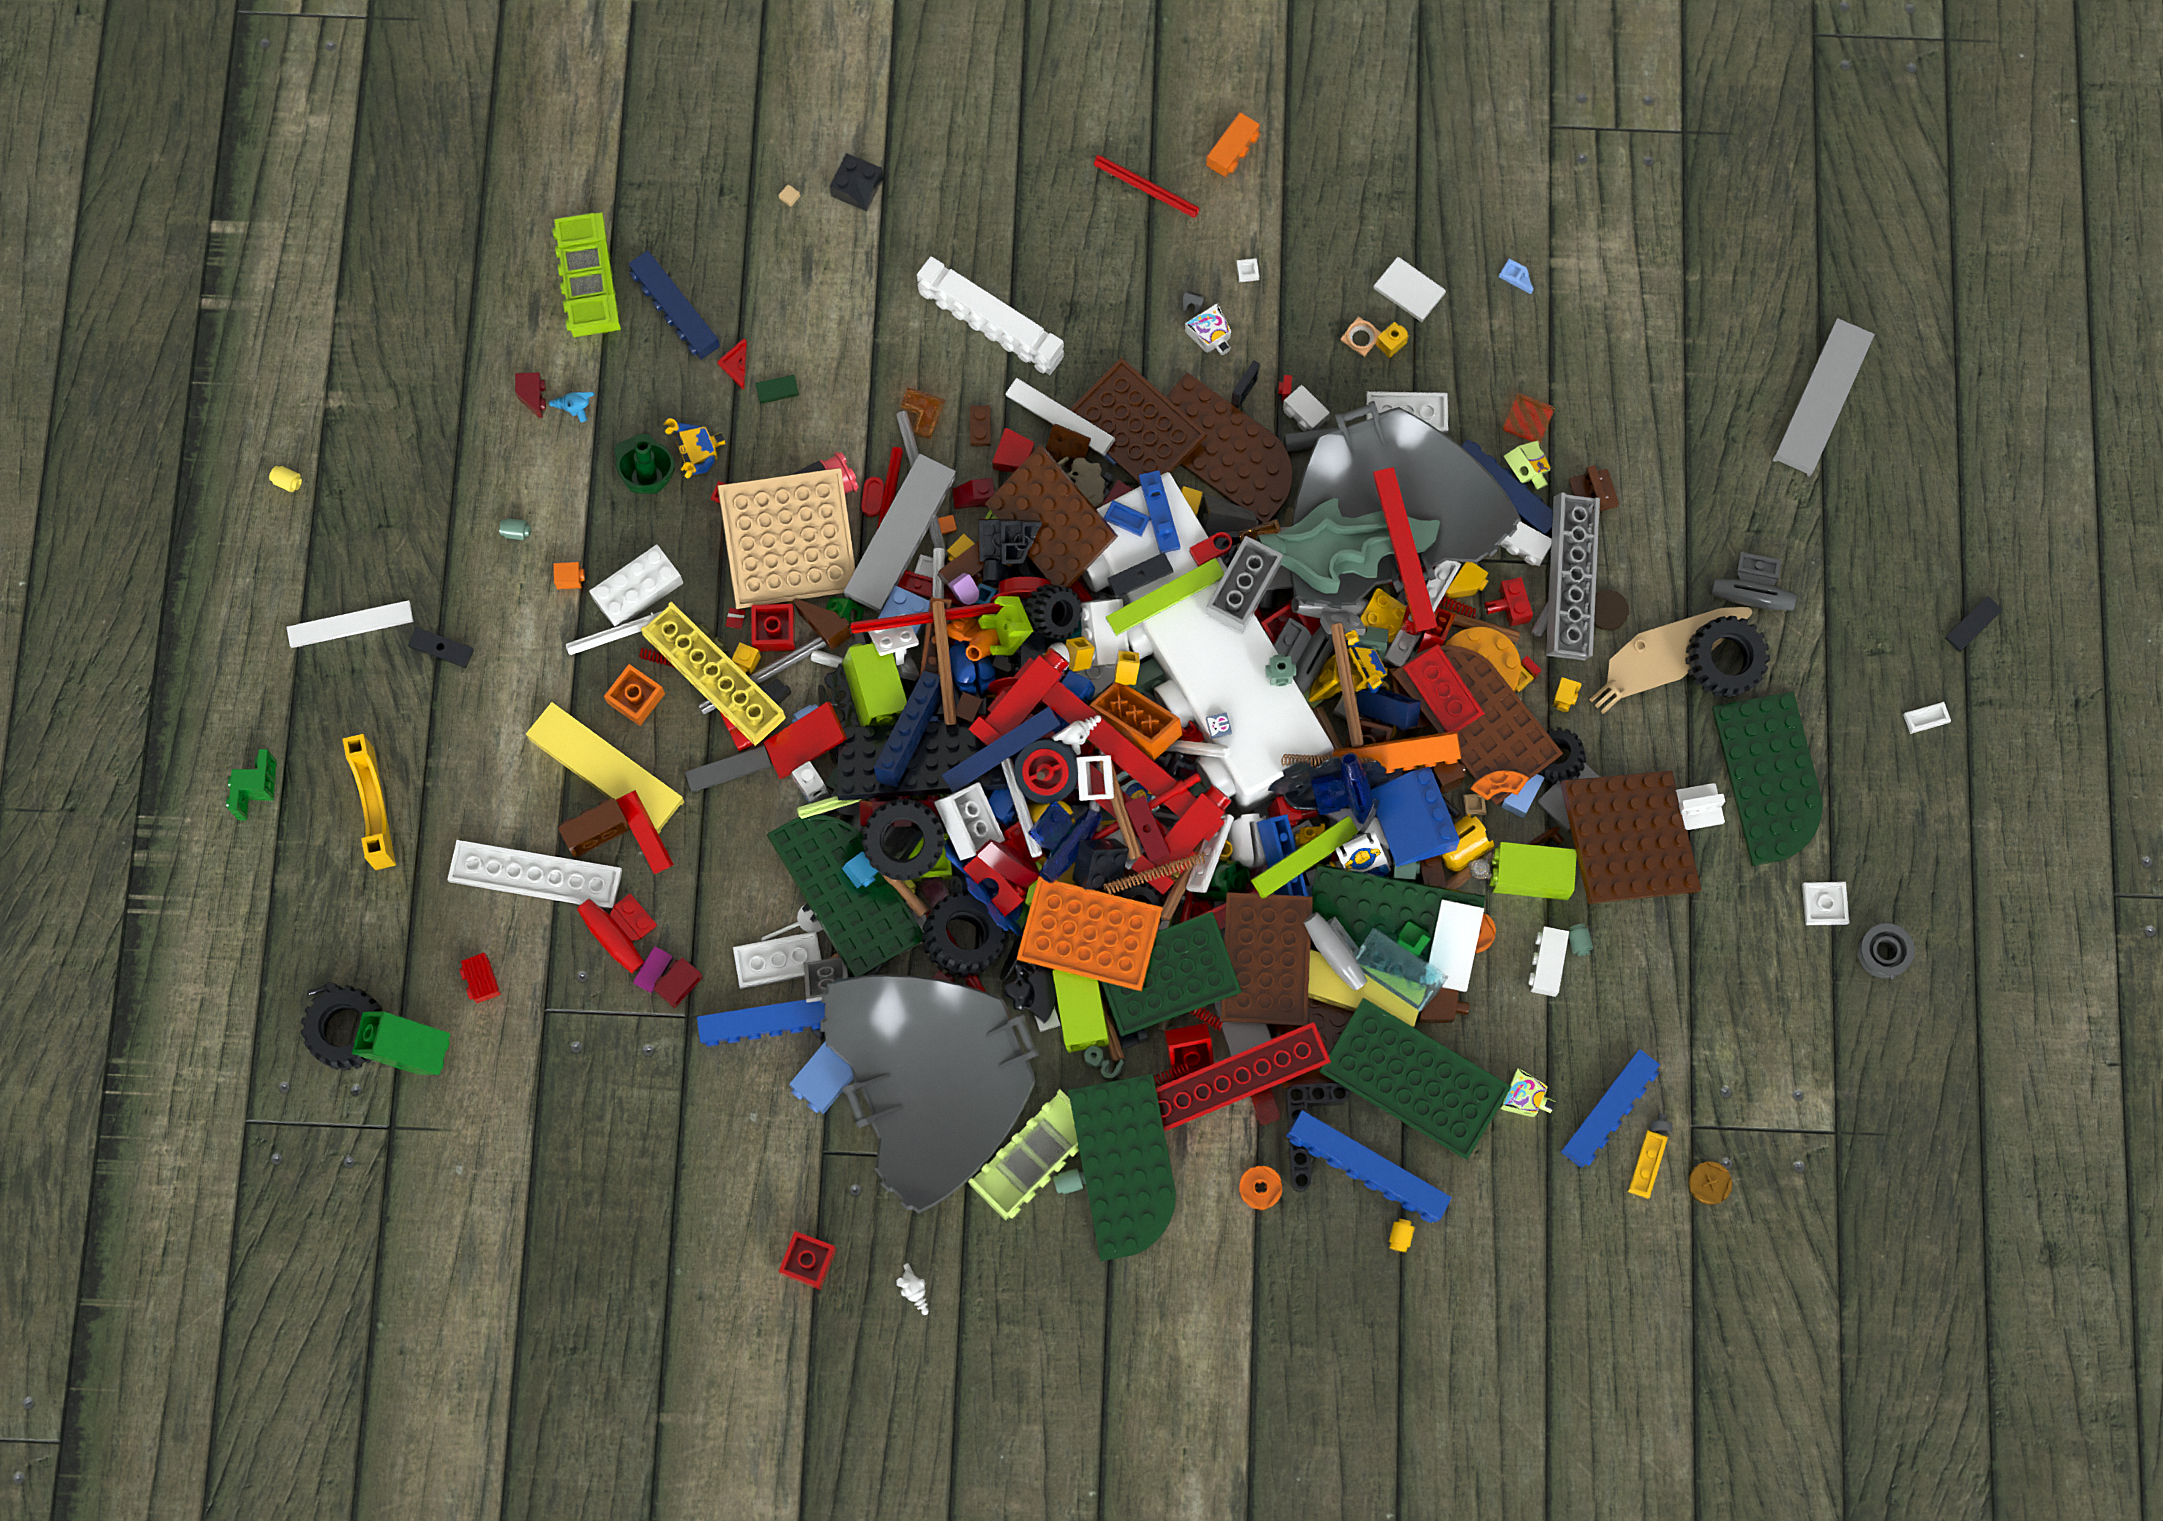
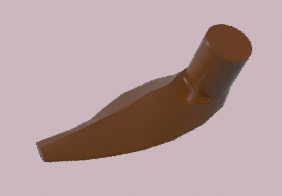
M1553 827L1534 838L1528 845L1537 846L1547 842L1550 838L1559 845L1564 839L1558 833L1559 827Z

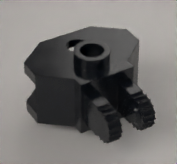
M1174 751V753L1170 752L1167 755L1162 753L1153 760L1177 781H1184L1188 778L1180 773L1182 767L1194 770L1197 766V763L1177 751Z

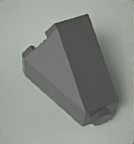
M1203 494L1197 519L1208 538L1219 532L1228 533L1232 531L1245 533L1252 538L1253 532H1256L1258 528V520L1253 511L1211 495Z

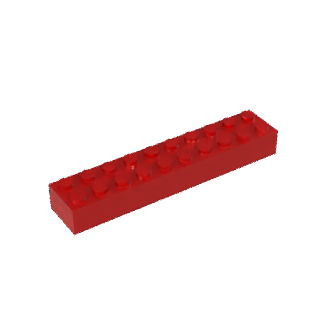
M1315 1022L1157 1087L1164 1132L1330 1063L1331 1059Z

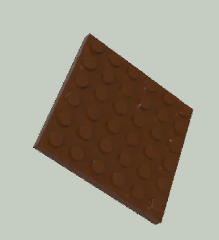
M1672 771L1564 780L1560 783L1588 904L1689 894L1701 891L1688 833L1679 810L1680 804Z

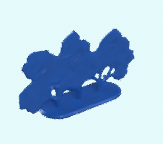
M947 839L944 844L946 857L964 873L966 883L968 884V891L987 906L989 914L999 927L1005 931L1009 927L1016 935L1023 937L1021 927L1016 922L1023 910L1022 903L1009 915L1004 916L991 901L999 892L998 883L992 878H986L981 883L976 884L963 868L977 855L960 860L952 841Z

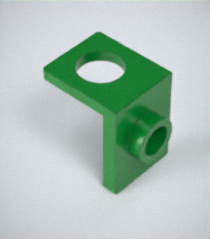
M830 597L826 606L827 610L837 613L841 619L844 617L849 624L860 621L865 611L856 603L846 598ZM852 609H855L857 612L855 620L850 618V611Z

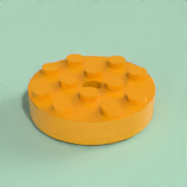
M1472 627L1456 633L1446 642L1444 646L1464 647L1487 658L1515 692L1520 681L1521 661L1516 647L1504 634L1487 627Z

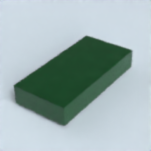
M795 374L755 383L760 404L799 396Z

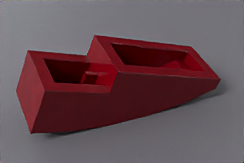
M989 839L976 851L977 856L991 868L1025 889L1029 888L1038 877H1041L1036 863L1022 858L1019 851L992 839Z

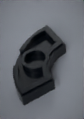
M1038 966L1027 979L1034 993L1033 1003L1028 1010L1045 1024L1054 1010L1056 989L1048 969Z

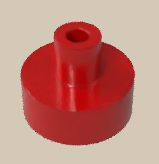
M1200 900L1192 905L1191 914L1194 918L1212 910L1213 907L1207 901Z

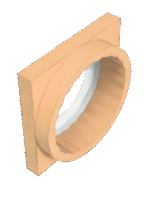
M1358 317L1349 326L1340 340L1365 357L1376 344L1377 336L1381 332L1375 329L1371 323ZM1358 330H1364L1369 334L1370 342L1366 346H1357L1352 341L1353 334Z

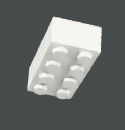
M655 545L589 592L613 627H617L627 623L683 584L681 575L658 545Z

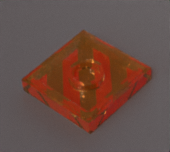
M1517 393L1502 430L1531 442L1539 441L1541 443L1555 407Z

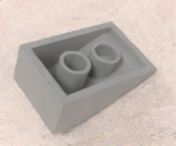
M840 957L804 963L807 1003L821 1001L822 992L827 990L829 982L849 978L848 969Z

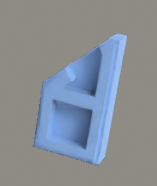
M1508 259L1499 274V278L1532 294L1533 286L1531 285L1527 268Z

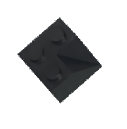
M846 153L829 186L831 197L867 211L883 180V170L877 165Z

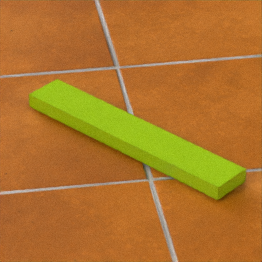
M1216 558L1111 613L1106 616V621L1115 636H1118L1220 581L1225 573Z
M1350 816L1344 817L1253 878L1251 881L1261 898L1267 897L1335 851V848L1347 843L1354 835H1357L1358 830Z

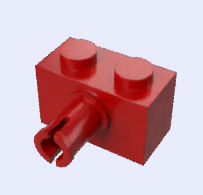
M1522 577L1502 581L1499 587L1501 599L1484 602L1487 615L1505 610L1510 627L1529 623L1533 616Z
M1284 796L1277 797L1267 808L1269 818L1287 814L1291 829L1296 827L1301 819L1316 818L1317 816L1316 810L1302 811L1292 808L1286 803Z

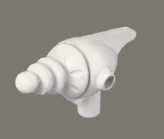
M1097 715L1094 719L1090 717V720L1085 719L1086 722H1073L1054 735L1052 739L1054 741L1062 740L1064 744H1071L1072 749L1079 755L1081 754L1080 745L1085 743V739L1090 734L1089 730H1093V726H1097L1096 723L1101 721V717Z
M907 1263L904 1265L905 1273L903 1278L897 1280V1285L903 1287L901 1294L906 1296L908 1300L915 1301L914 1305L918 1306L917 1309H922L921 1313L927 1315L929 1310L925 1306L928 1304L925 1303L926 1298H923L925 1295V1281L915 1276L910 1265Z

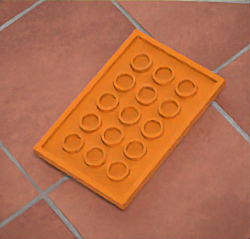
M1038 877L1017 960L1142 992L1163 907L1095 890H1085L1079 886Z

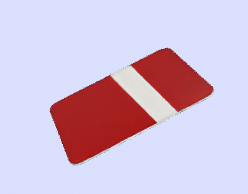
M730 607L725 626L741 629L746 611Z

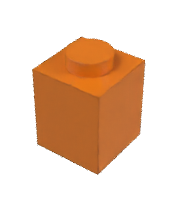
M579 562L554 563V584L557 589L582 588V581H585V571L581 569Z

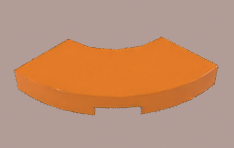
M1496 771L1480 778L1470 789L1487 801L1493 795L1500 792H1510L1518 795L1529 777L1515 771Z

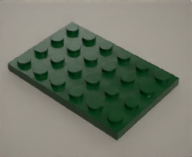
M1213 911L1157 932L1142 992L1102 982L1121 1036L1243 993Z

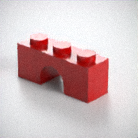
M978 856L963 868L976 884L981 883L986 878H992L998 883L999 892L991 901L1004 916L1009 915L1026 900L1025 888L999 874Z

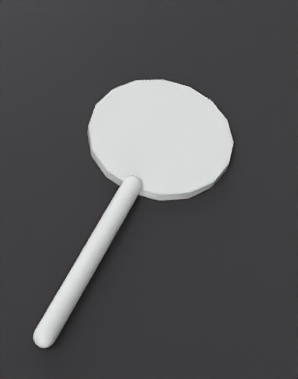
M801 907L797 916L798 922L762 937L761 940L765 941L797 926H800L808 933L820 932L823 928L818 920L814 923L810 920L814 914L812 910L804 912Z

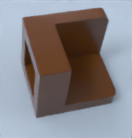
M963 692L955 709L956 716L973 724L983 707V700Z

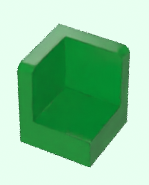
M1407 921L1397 936V943L1417 956L1420 955L1430 940V933L1411 921Z

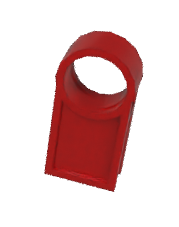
M1219 532L1190 547L1189 552L1199 567L1214 558L1217 559L1227 554L1231 550L1232 539L1227 533ZM1217 538L1227 539L1229 546L1224 550L1217 549L1214 546V541Z

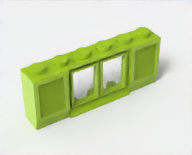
M590 213L554 219L553 237L554 240L558 241V246H555L557 258H560L561 264H558L559 276H563L564 281L560 282L562 294L566 295L563 307L565 313L568 312L569 319H566L567 331H571L573 337L621 330L603 214Z

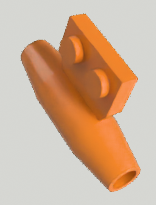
M973 617L953 619L946 625L948 637L961 642L963 640L970 641L966 649V655L972 661H978L992 654L990 651L991 645H1001L996 629H981L978 620Z

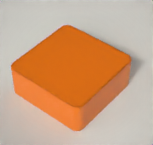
M953 515L938 518L942 535L957 531Z

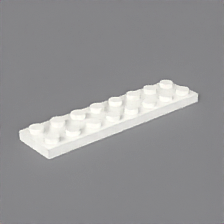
M457 840L448 882L580 905L590 898L601 908L612 910L616 902L622 868Z

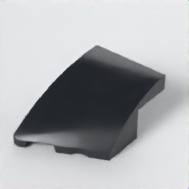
M978 519L979 561L996 560L1001 561L1002 564L1023 563L1042 522L1022 519Z

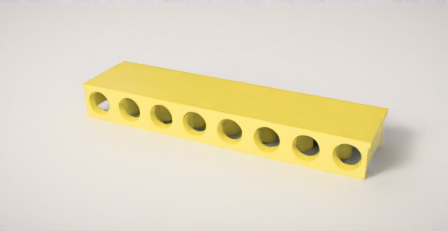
M670 602L669 606L646 627L643 626L641 628L642 635L756 746L786 719L783 710L682 611Z
M553 702L550 703L526 733L531 742L610 798V800L613 798L616 800L636 790L658 835L678 807L684 803L682 796Z
M1310 949L1309 998L1354 1012L1364 997L1414 1027L1426 986L1360 966L1368 981L1361 988L1354 991L1333 971L1320 952Z

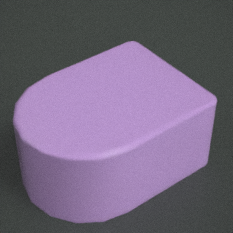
M963 573L948 584L956 599L964 604H974L979 598V590L969 574Z

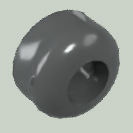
M1883 922V924L1872 927L1862 936L1859 941L1857 956L1862 967L1868 973L1878 978H1890L1892 980L1910 966L1915 955V947L1912 938L1903 928L1895 924ZM1879 943H1885L1891 947L1894 953L1892 960L1880 958L1877 953V945Z

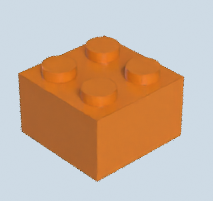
M628 664L604 695L607 704L641 726L665 695L662 686Z

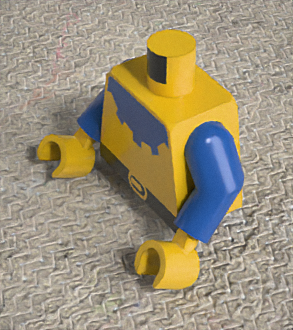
M671 418L664 423V425L670 426L665 430L666 434L675 432L674 437L685 462L681 471L687 470L685 477L690 478L692 474L707 473L718 458L715 448L726 444L722 433L710 436L706 427L677 423Z
M1354 629L1345 634L1354 690L1357 692L1368 688L1370 693H1376L1383 684L1382 679L1387 675L1388 664L1386 661L1380 660L1374 649H1367L1357 644L1360 639Z

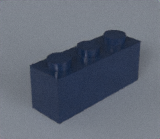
M1368 688L1358 691V713L1363 714V717L1378 719L1384 724L1396 725L1401 730H1409V727L1418 725L1421 701L1379 688L1376 693H1370Z

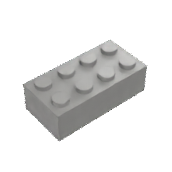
M1245 536L1208 602L1205 614L1243 633L1279 569L1283 554Z

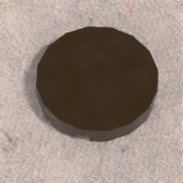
M1603 590L1596 593L1594 625L1599 629L1608 631L1620 628L1626 622L1629 615V605L1626 599L1620 593L1613 590Z

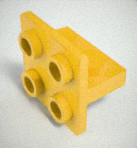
M1377 588L1360 617L1366 627L1365 633L1368 626L1389 629L1388 643H1393L1401 628L1406 606Z

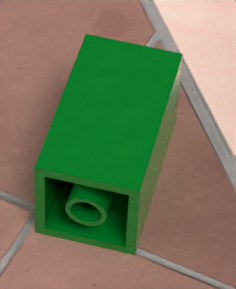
M363 1012L352 1054L418 1075H440V1071L444 1066L445 1052L450 1044L449 1037L451 1033L387 1012Z

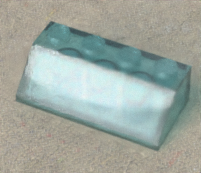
M1376 928L1372 929L1355 955L1364 974L1420 1012L1438 994L1449 977Z

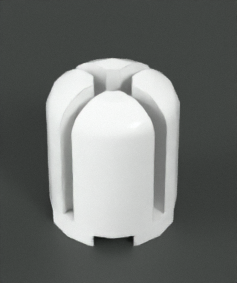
M1259 814L1241 815V818L1232 822L1226 838L1233 848L1229 860H1237L1250 870L1261 868L1267 864L1257 822L1266 820V815L1260 818Z

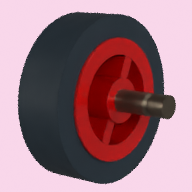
M1052 738L1038 739L1026 746L1018 755L1014 767L1016 783L1022 793L1035 802L1044 804L1058 802L1068 796L1078 784V756L1072 747L1064 744L1062 740L1054 741Z

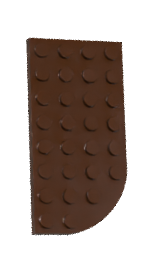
M1187 372L1166 398L1199 426L1208 437L1180 465L1233 504L1253 511L1258 522L1266 527L1284 506L1290 494L1292 465L1286 448L1273 433Z
M1440 646L1485 713L1458 731L1462 755L1460 760L1476 781L1489 773L1504 770L1521 773L1529 777V781L1563 754L1487 658L1464 647ZM1426 649L1416 654L1392 674L1411 698L1421 701L1420 710L1438 733H1446L1403 669V666L1429 650ZM1500 792L1493 795L1491 800L1495 805H1498L1512 793Z

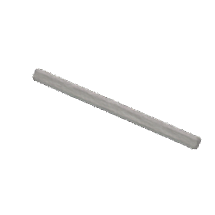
M901 411L897 413V420L912 468L919 452L906 411ZM936 515L929 527V532L934 548H943L945 550V559H947V550Z
M818 636L748 677L758 685L811 655L813 651L820 650L827 645ZM708 699L699 703V708L703 714L716 708Z

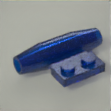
M1347 753L1341 758V778L1328 776L1311 780L1312 789L1320 815L1341 811L1342 808L1349 805L1357 822L1364 824L1372 810L1373 797L1367 774L1356 754Z
M1053 801L1033 825L1028 834L1042 848L1051 850L1039 872V875L1046 882L1053 883L1072 866L1078 856L1080 840H1091L1102 820L1099 813L1093 809H1088L1072 823L1070 815L1056 801Z

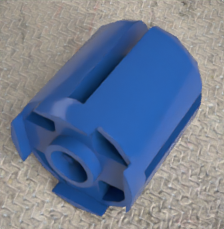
M956 640L955 645L949 649L951 674L957 688L962 693L965 692L973 696L976 695V689L980 695L987 692L989 683L995 680V669L989 657L986 656L978 661L970 660L966 655V649L970 641L963 640L961 642Z

